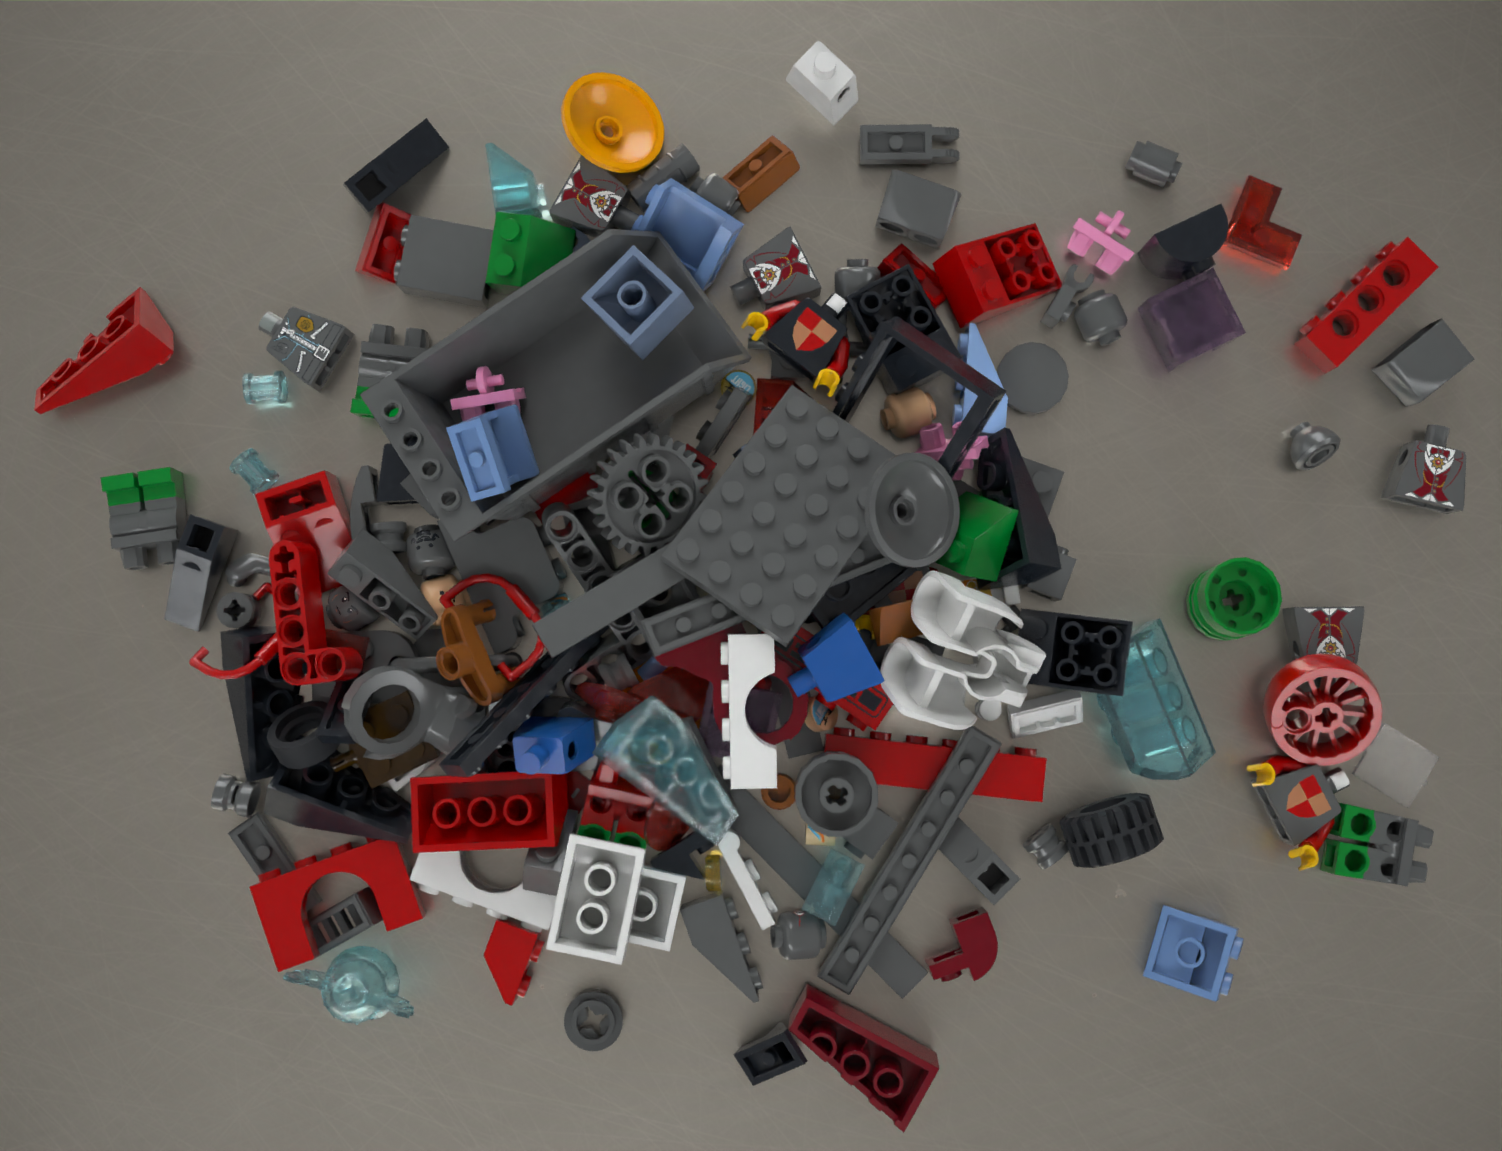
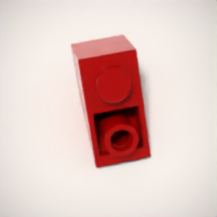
M508 917L507 920H496L483 956L505 1004L512 1006L518 996L525 997L532 980V976L527 975L531 961L538 962L545 941L539 940L542 931L534 932L521 926L522 921Z

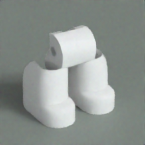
M935 570L927 572L918 583L912 598L911 617L913 622L932 643L975 657L981 655L975 667L932 653L927 646L919 642L899 637L890 644L881 664L880 673L885 680L881 683L882 689L901 714L953 730L967 729L974 725L977 717L965 707L966 690L970 695L979 700L991 701L995 699L1021 707L1028 693L1026 686L1032 674L1038 673L1046 657L1045 652L1020 636L996 629L1003 617L1010 619L1021 629L1024 625L1022 620L1006 604L988 594L966 587L957 578Z

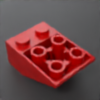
M1036 223L956 245L932 263L960 329L967 327L970 323L977 324L1056 292L1062 286V282Z
M323 470L256 493L255 497L273 545L281 540L311 544L316 549L318 556L321 593L343 586L327 574L344 548L352 541L350 516L336 475ZM297 587L295 591H296V593H297V595H298V598H299V597H300V591H299V588Z

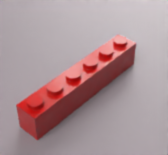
M834 727L833 733H825L823 752L843 751L857 757L872 772L876 784L929 790L958 740L942 739V745L927 744L928 737L906 735L905 742L891 740L892 733L870 731L869 737L855 736V729ZM1015 747L1014 753L1000 752L999 749L972 795L1043 802L1047 758L1036 756L1037 749Z

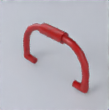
M490 573L471 575L458 582L439 599L445 609L455 606L451 600L464 589L477 583L489 582L505 589V594L528 620H532L535 623L542 619L539 615L540 610L517 584H511L505 578ZM538 635L534 651L513 671L505 662H501L497 666V669L509 682L519 678L542 656L545 646Z
M263 583L252 597L256 601H260L267 592L272 594L271 583ZM277 633L254 655L255 659L235 670H219L202 662L209 654V651L203 646L189 660V664L204 674L220 680L237 679L252 673L261 665H266L278 652Z

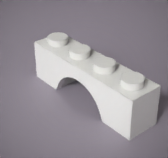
M766 633L728 634V642H721V665L729 666V680H721L722 703H729L730 717L722 718L723 741H730V756H723V779H731V789L777 788L776 746L765 742L753 732L748 724L745 713V704L751 689L762 678L775 673L774 639Z
M466 851L419 853L409 880L419 883L417 888L421 891L438 895L439 891L453 896L452 901L466 907H473V904L487 908L486 913L502 920H507L508 916L522 921V927L534 932L550 929L557 896L524 890L523 882L510 888L488 886L472 873L468 865Z

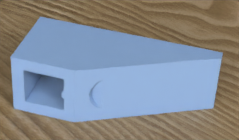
M970 323L965 333L959 334L958 352L960 355H963L965 363L1003 388L976 324ZM956 380L955 390L960 391V403L953 406L952 426L956 422L964 420L978 397ZM1006 393L979 436L987 435V437H990L1004 427L1006 428L1008 404Z

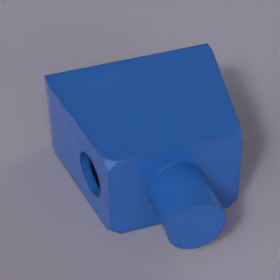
M845 612L837 616L799 647L797 651L806 667L787 677L797 697L817 687L826 702H833L885 681L853 621Z
M531 716L520 725L513 735V749L517 772L529 775L536 773L565 774L593 757L597 753L593 718Z

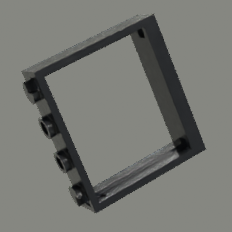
M898 316L884 322L881 321L876 331L871 332L869 340L872 343L866 353H861L855 360L851 369L855 373L850 382H846L837 392L835 401L838 403L833 413L846 422H850L895 341L898 340L978 396L938 460L952 479L1007 391Z

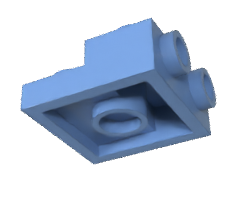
M1163 905L1143 976L1217 1002L1220 994L1226 996L1229 994L1234 974L1227 972L1231 958L1238 960L1244 938L1237 936L1239 928Z

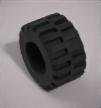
M1143 793L1123 794L1093 802L1069 812L1059 822L1073 865L1076 867L1096 868L1123 862L1153 850L1164 840L1150 795Z

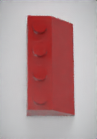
M515 771L479 773L470 777L443 775L410 778L413 853L558 846L568 809L567 773H536L529 775Z

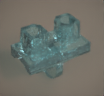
M831 848L801 909L835 926L865 865Z

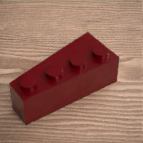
M806 984L790 1014L788 1030L820 1059L834 1067L840 1073V1077L849 1085H854L868 1098V1102L877 1110H882L894 1121V1125L904 1133L939 1070L937 1053L809 984Z

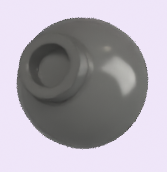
M1303 422L1290 433V436L1293 438L1290 447L1292 462L1298 470L1315 468L1335 454L1341 439L1328 428L1311 426L1309 422Z

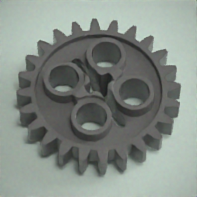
M653 432L648 433L646 441L641 435L634 434L633 445L623 439L619 440L621 448L619 453L608 448L607 453L611 459L609 463L599 460L597 462L598 466L603 470L602 475L590 476L593 481L598 483V488L587 491L588 495L597 499V502L588 506V510L594 514H599L592 522L597 527L603 528L601 535L607 540L612 539L611 544L618 549L625 546V551L631 555H634L638 549L645 557L649 556L651 547L654 551H657L664 547V543L669 544L674 540L699 507V501L706 498L707 494L700 491V488L708 484L707 479L697 476L703 471L704 466L697 462L693 463L697 456L694 452L690 450L685 451L686 445L678 440L673 443V438L664 434L659 439V436ZM655 460L656 468L654 472L646 476L647 465ZM630 470H632L641 484L650 488V495L668 511V518L665 519L660 509L648 501L647 494L628 477ZM629 487L627 498L622 502H618L619 492L623 488ZM678 487V496L675 500L669 502L670 492ZM648 514H652L649 525L641 528L643 518Z

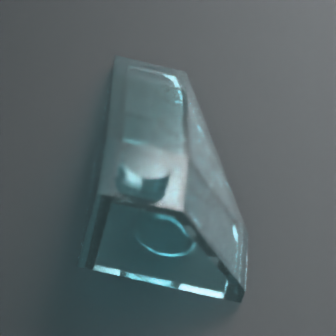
M650 696L615 721L592 753L632 785L711 843L718 846L738 817V813L718 779L712 776L703 761L704 756L700 749L695 747L686 730L688 729L682 719L655 696Z

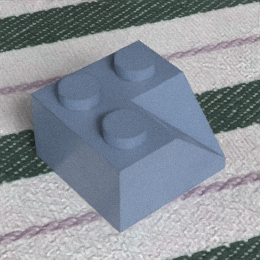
M634 245L581 297L591 310L642 360L694 309L684 291Z

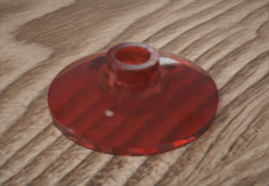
M589 682L580 683L576 687L577 695L586 704L596 710L594 716L604 722L616 723L617 717L633 719L644 717L647 714L648 708L642 701L616 688Z
M676 781L666 786L657 795L648 810L644 823V838L648 846L654 850L664 851L673 847L682 839L693 823L696 811L681 781Z

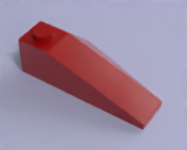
M139 287L106 316L110 321L108 326L97 337L90 333L83 340L84 345L79 350L77 358L75 360L72 358L65 359L36 390L34 410L37 413L43 414L145 374L157 364L163 365L171 358L174 352L173 331L145 290Z

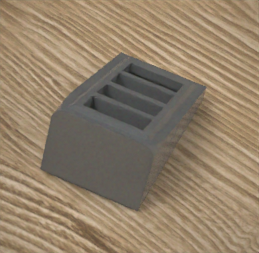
M370 887L356 892L311 918L309 923L320 952L319 956L383 921L375 895ZM345 908H347L351 918L353 919L356 925L355 928L353 927L349 917L347 916L344 910ZM332 915L334 916L338 926L340 927L343 933L342 935H340L335 923L333 922L331 918ZM320 922H322L331 939L328 943L318 926Z

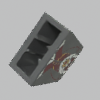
M582 155L549 210L554 223L568 228L575 227L582 233L595 238L608 229H614L615 227L621 230H631L633 224L640 216L626 208L631 199L629 189L605 169L591 163Z
M791 227L784 229L743 260V269L747 278L730 286L739 306L758 297L764 311L792 300L801 302L807 297L813 299L820 296L821 285Z
M1427 425L1424 442L1415 440L1403 444L1381 498L1445 514L1463 511L1466 454L1464 451L1446 447L1450 428L1441 425Z
M1364 606L1291 607L1282 609L1292 661L1306 655L1322 653L1341 656L1357 664ZM1322 677L1314 680L1316 688L1320 687ZM1332 678L1331 686L1337 681V678Z

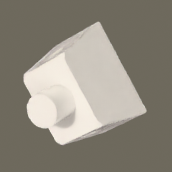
M817 41L793 65L786 77V81L833 126L858 102L855 74L820 41Z

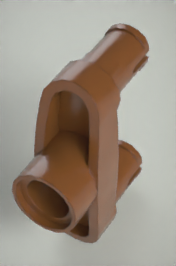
M483 599L467 606L459 604L446 608L443 611L441 629L446 647L440 648L436 655V665L440 674L448 680L459 678L472 699L482 706L500 701L503 695L507 694L521 679L509 682L501 672L495 674L490 658L475 627L495 620V609L484 612V609L493 606L489 599Z

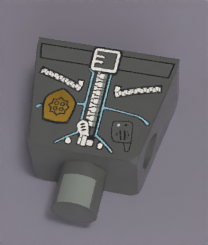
M291 307L284 319L268 311L259 323V330L272 337L266 350L304 383L318 392L325 385L355 335L339 323L296 307Z

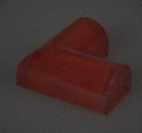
M1248 175L1229 218L1228 233L1223 245L1280 269L1287 270L1290 267L1302 234L1269 221L1282 188Z

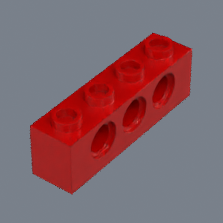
M1406 237L1396 245L1392 241L1387 243L1374 256L1378 262L1371 269L1368 266H1364L1350 279L1353 286L1346 293L1342 290L1336 293L1324 305L1328 311L1321 318L1317 315L1313 316L1299 330L1303 336L1295 345L1324 374L1337 368L1438 268L1409 237ZM1383 272H1387L1392 276L1393 286L1386 283ZM1358 296L1366 299L1369 306L1368 311L1360 307ZM1333 321H1337L1342 325L1344 330L1343 336L1334 331Z

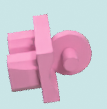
M1118 210L1114 217L1111 218L1100 211L1095 221L1106 228L1104 232L1079 217L1073 226L1075 231L1067 248L1084 257L1092 243L1096 241L1106 249L1095 265L1112 275L1122 265L1124 260L1129 262L1134 254L1132 250L1110 237L1112 233H1115L1125 240L1130 233V229L1120 224L1125 213Z
M487 366L477 368L475 379L466 380L467 389L469 391L478 389L480 394L450 399L452 410L460 409L462 421L486 413L485 405L494 404L495 410L516 404L520 412L519 399L526 398L525 390L523 387L494 392V386L504 385V377L502 374L492 376L490 369Z
M962 421L956 422L951 427L953 436L958 430ZM932 423L919 430L921 447L915 453L925 454L938 461L951 439H945L942 424ZM987 435L978 436L953 476V481L962 479L964 469H973V459H978L981 449L988 448L989 446Z

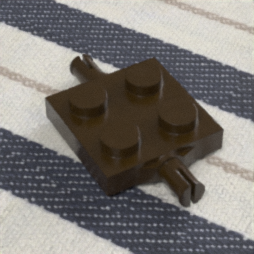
M406 690L368 709L363 727L370 737L384 740L395 737L406 729L412 720L414 712L413 698L409 691ZM423 741L412 750L393 759L375 760L363 757L366 749L356 743L348 744L349 750L330 758V763L334 765L342 760H346L333 767L335 772H339L356 763L363 770L372 789L438 758L441 754L433 745Z

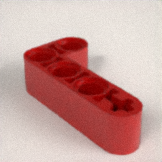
M288 540L276 542L269 552V566L280 671L283 679L290 685L298 686L356 678L363 666L360 653L352 647L327 648L316 549L307 542ZM297 587L300 591V597L298 601H296L295 599V590ZM300 624H302L304 629L302 638H300L298 633ZM338 656L341 658L342 668L340 672L336 667V660ZM304 661L307 663L308 666L306 676L302 670Z

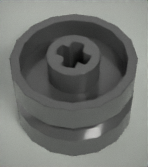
M826 751L812 757L800 769L795 781L794 799L801 818L814 831L828 837H846L860 831L872 819L878 805V786L872 772L857 757L843 751ZM833 785L838 789H842V795L838 799H831L828 796L830 795L828 790Z

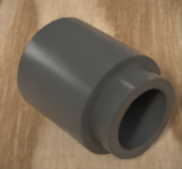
M1137 141L1125 168L1133 171L1132 175L1164 187L1166 181L1174 183L1182 163L1176 161L1179 155L1177 152L1147 141L1146 144Z

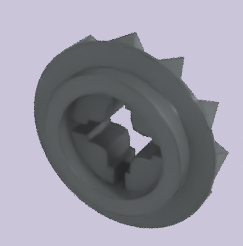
M598 990L581 993L570 1002L564 1016V1027L568 1038L574 1045L586 1051H600L611 1046L619 1037L623 1026L621 1007L618 1006L611 995H606ZM588 1006L595 1015L607 1013L599 1024L601 1034H599L597 1029L595 1030L593 1025L580 1027L589 1017Z

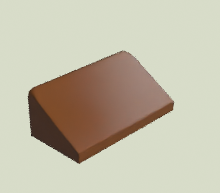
M772 135L722 178L738 190L739 196L737 200L741 203L740 206L746 212H751L799 171L800 165L793 151Z
M913 599L868 610L877 646L893 643L899 637L908 639L923 635L911 617V603Z

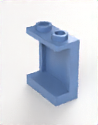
M670 178L661 185L655 184L645 200V203L649 206L644 216L640 215L631 230L659 231L701 289L705 291L714 283L744 224Z
M516 404L478 415L446 428L471 502L511 490L510 485L539 474V469Z

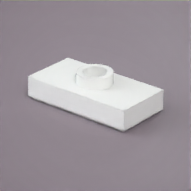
M1068 690L1048 696H1041L1036 699L1023 701L1021 707L1007 705L1009 730L1013 739L1083 722V702L1080 691Z

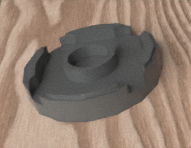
M1028 342L1017 345L1005 354L997 370L1004 390L1007 391V406L1024 414L1035 415L1048 411L1060 402L1067 390L1069 374L1066 363L1056 350L1046 344Z

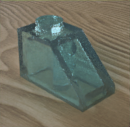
M485 144L495 214L496 212H505L543 218L541 206L547 205L544 184H538L531 170L495 144Z

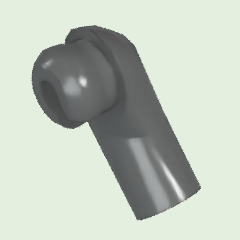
M248 553L229 563L225 571L228 584L233 587H241L247 582V577L255 572L271 576L269 557Z

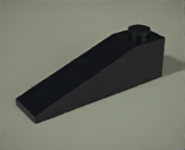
M1005 427L988 437V448L981 449L978 462L977 486L982 489L983 497L1016 509L1019 512L997 581L976 578L978 590L1034 583L1062 569L1053 528L1013 434L1009 428Z
M253 626L221 631L223 670H235L255 659L254 655L276 633V626ZM303 626L299 627L298 633L300 638L304 634ZM278 652L266 665L259 666L252 673L237 679H225L246 780L249 782L270 778L275 775L281 764L267 740L269 727L278 716L287 709L300 704L302 696L299 695L301 685H290L283 679ZM304 661L302 670L304 674H307L308 666Z
M300 735L298 738H296L295 741L300 740L305 736ZM337 749L325 760L310 767L291 769L281 764L267 786L264 814L290 824L406 844L412 835L411 804L389 787L382 788L377 786L371 789L360 767L354 768L351 765L339 772H335L333 767L345 761L342 760L331 765L330 758L342 754Z

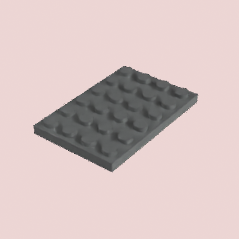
M791 385L661 555V561L787 647L868 535L864 510L868 485L881 464L896 455Z

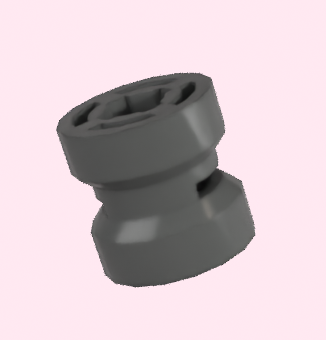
M224 773L219 777L214 787L211 807L220 811L235 810L237 815L249 818L253 815L261 795V783L256 781H238L236 776Z

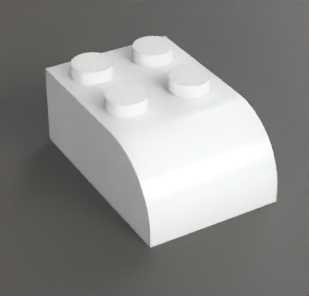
M570 834L546 946L547 950L622 965L630 937L646 849Z
M644 862L629 943L670 952L686 875L656 869L651 864Z

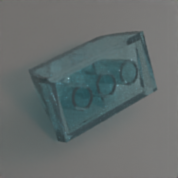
M1158 618L1145 623L1133 631L1131 635L1124 697L1097 693V701L1100 708L1107 715L1111 725L1112 738L1119 745L1131 773L1152 780H1179L1194 774L1216 751L1161 619Z

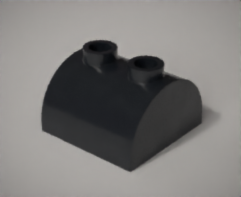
M1218 204L1154 234L1137 253L1145 268L1155 276L1163 279L1177 280L1183 278L1185 284L1205 275L1206 270L1216 265L1212 256L1222 247L1228 233V219L1222 204Z

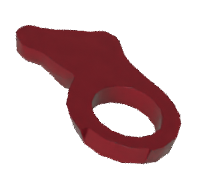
M742 622L655 657L662 666L680 667L696 676L711 681L713 684L712 701L714 717L721 733L722 718H730L729 703H722L721 680H729V666L721 665V642H728V634L746 633ZM776 656L775 673L770 675L781 679L789 687L793 697L792 712L788 720L778 729L770 732H756L753 730L759 738L772 745L787 739L791 740L795 737L808 715V694L805 693L797 697L787 680V677L796 672Z

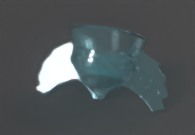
M356 946L344 950L332 960L326 972L305 969V971L294 970L293 972H286L283 976V979L288 982L322 990L323 1005L333 1018H337L344 1023H355L358 1025L367 1020L380 1019L388 1011L396 1016L408 1019L409 1016L414 1014V1007L409 1004L410 1001L398 996L400 979L395 964L387 954L374 947Z

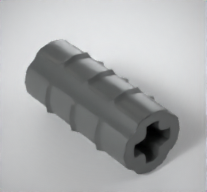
M680 144L670 153H666V156L658 162L652 163V166L645 172L638 174V177L627 184L626 187L629 189L632 200L644 213L649 206L645 203V200L655 184L661 185L670 178L682 184L700 171V166L684 144Z

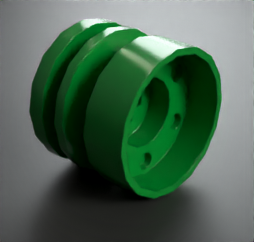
M1247 557L1231 558L1200 573L1189 586L1186 597L1187 612L1195 628L1205 636L1219 641L1236 640L1269 627L1278 616L1282 603L1280 584L1274 573L1260 561ZM1231 598L1233 605L1224 606L1222 599Z

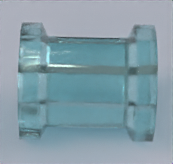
M282 370L275 371L273 375L254 376L253 373H245L243 375V395L247 404H256L257 401L277 400L278 403H285L287 401L288 385Z
M250 448L242 452L231 463L229 469L232 473L239 474L251 487L250 492L255 496L256 493L270 489L277 482L279 474L275 470L270 471L258 458L259 453L255 449Z

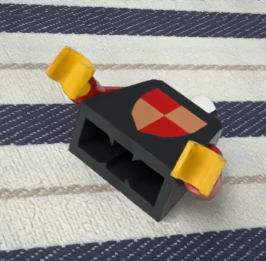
M832 293L822 306L807 297L801 302L792 300L771 307L762 313L752 312L748 315L741 327L744 329L746 326H751L756 330L751 337L752 340L758 341L764 331H767L763 338V344L812 382L814 389H817V386L820 384L826 385L830 389L827 396H833L840 379L848 369L850 343L846 338L848 328L839 321V318L849 307L842 297Z

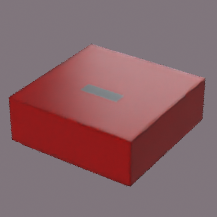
M580 771L567 773L568 809L577 810L578 814L584 808L591 781Z

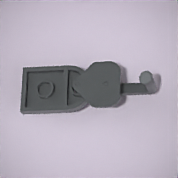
M442 629L426 630L414 644L406 636L395 631L326 632L327 648L352 647L360 653L363 660L360 673H366L380 666H397L409 669L443 686L452 688L463 686L459 678L455 680L445 679L437 668V651L440 648L446 647ZM515 652L488 655L494 671H499L497 666L501 662H505L509 668L517 667L523 662L522 657ZM338 656L336 660V667L340 672L342 668L341 658ZM336 682L312 684V701H323L328 704ZM394 684L381 687L374 692L370 704L383 702L408 689Z

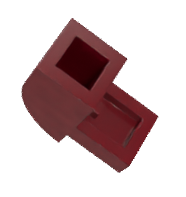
M983 907L948 919L959 947L925 959L933 980L940 978L942 982L956 979L962 975L961 970L967 968L973 981H976L991 969L997 957L998 941L988 912Z

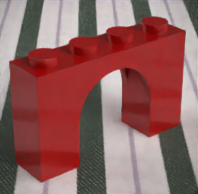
M365 837L366 844L353 848L351 842L329 849L331 857L317 861L316 855L294 862L296 869L281 874L280 868H276L257 875L259 883L249 888L278 972L313 960L320 955L308 920L306 905L312 887L324 875L346 872L363 879L375 895L387 932L425 917L426 913L414 881L409 880L412 873L402 843Z

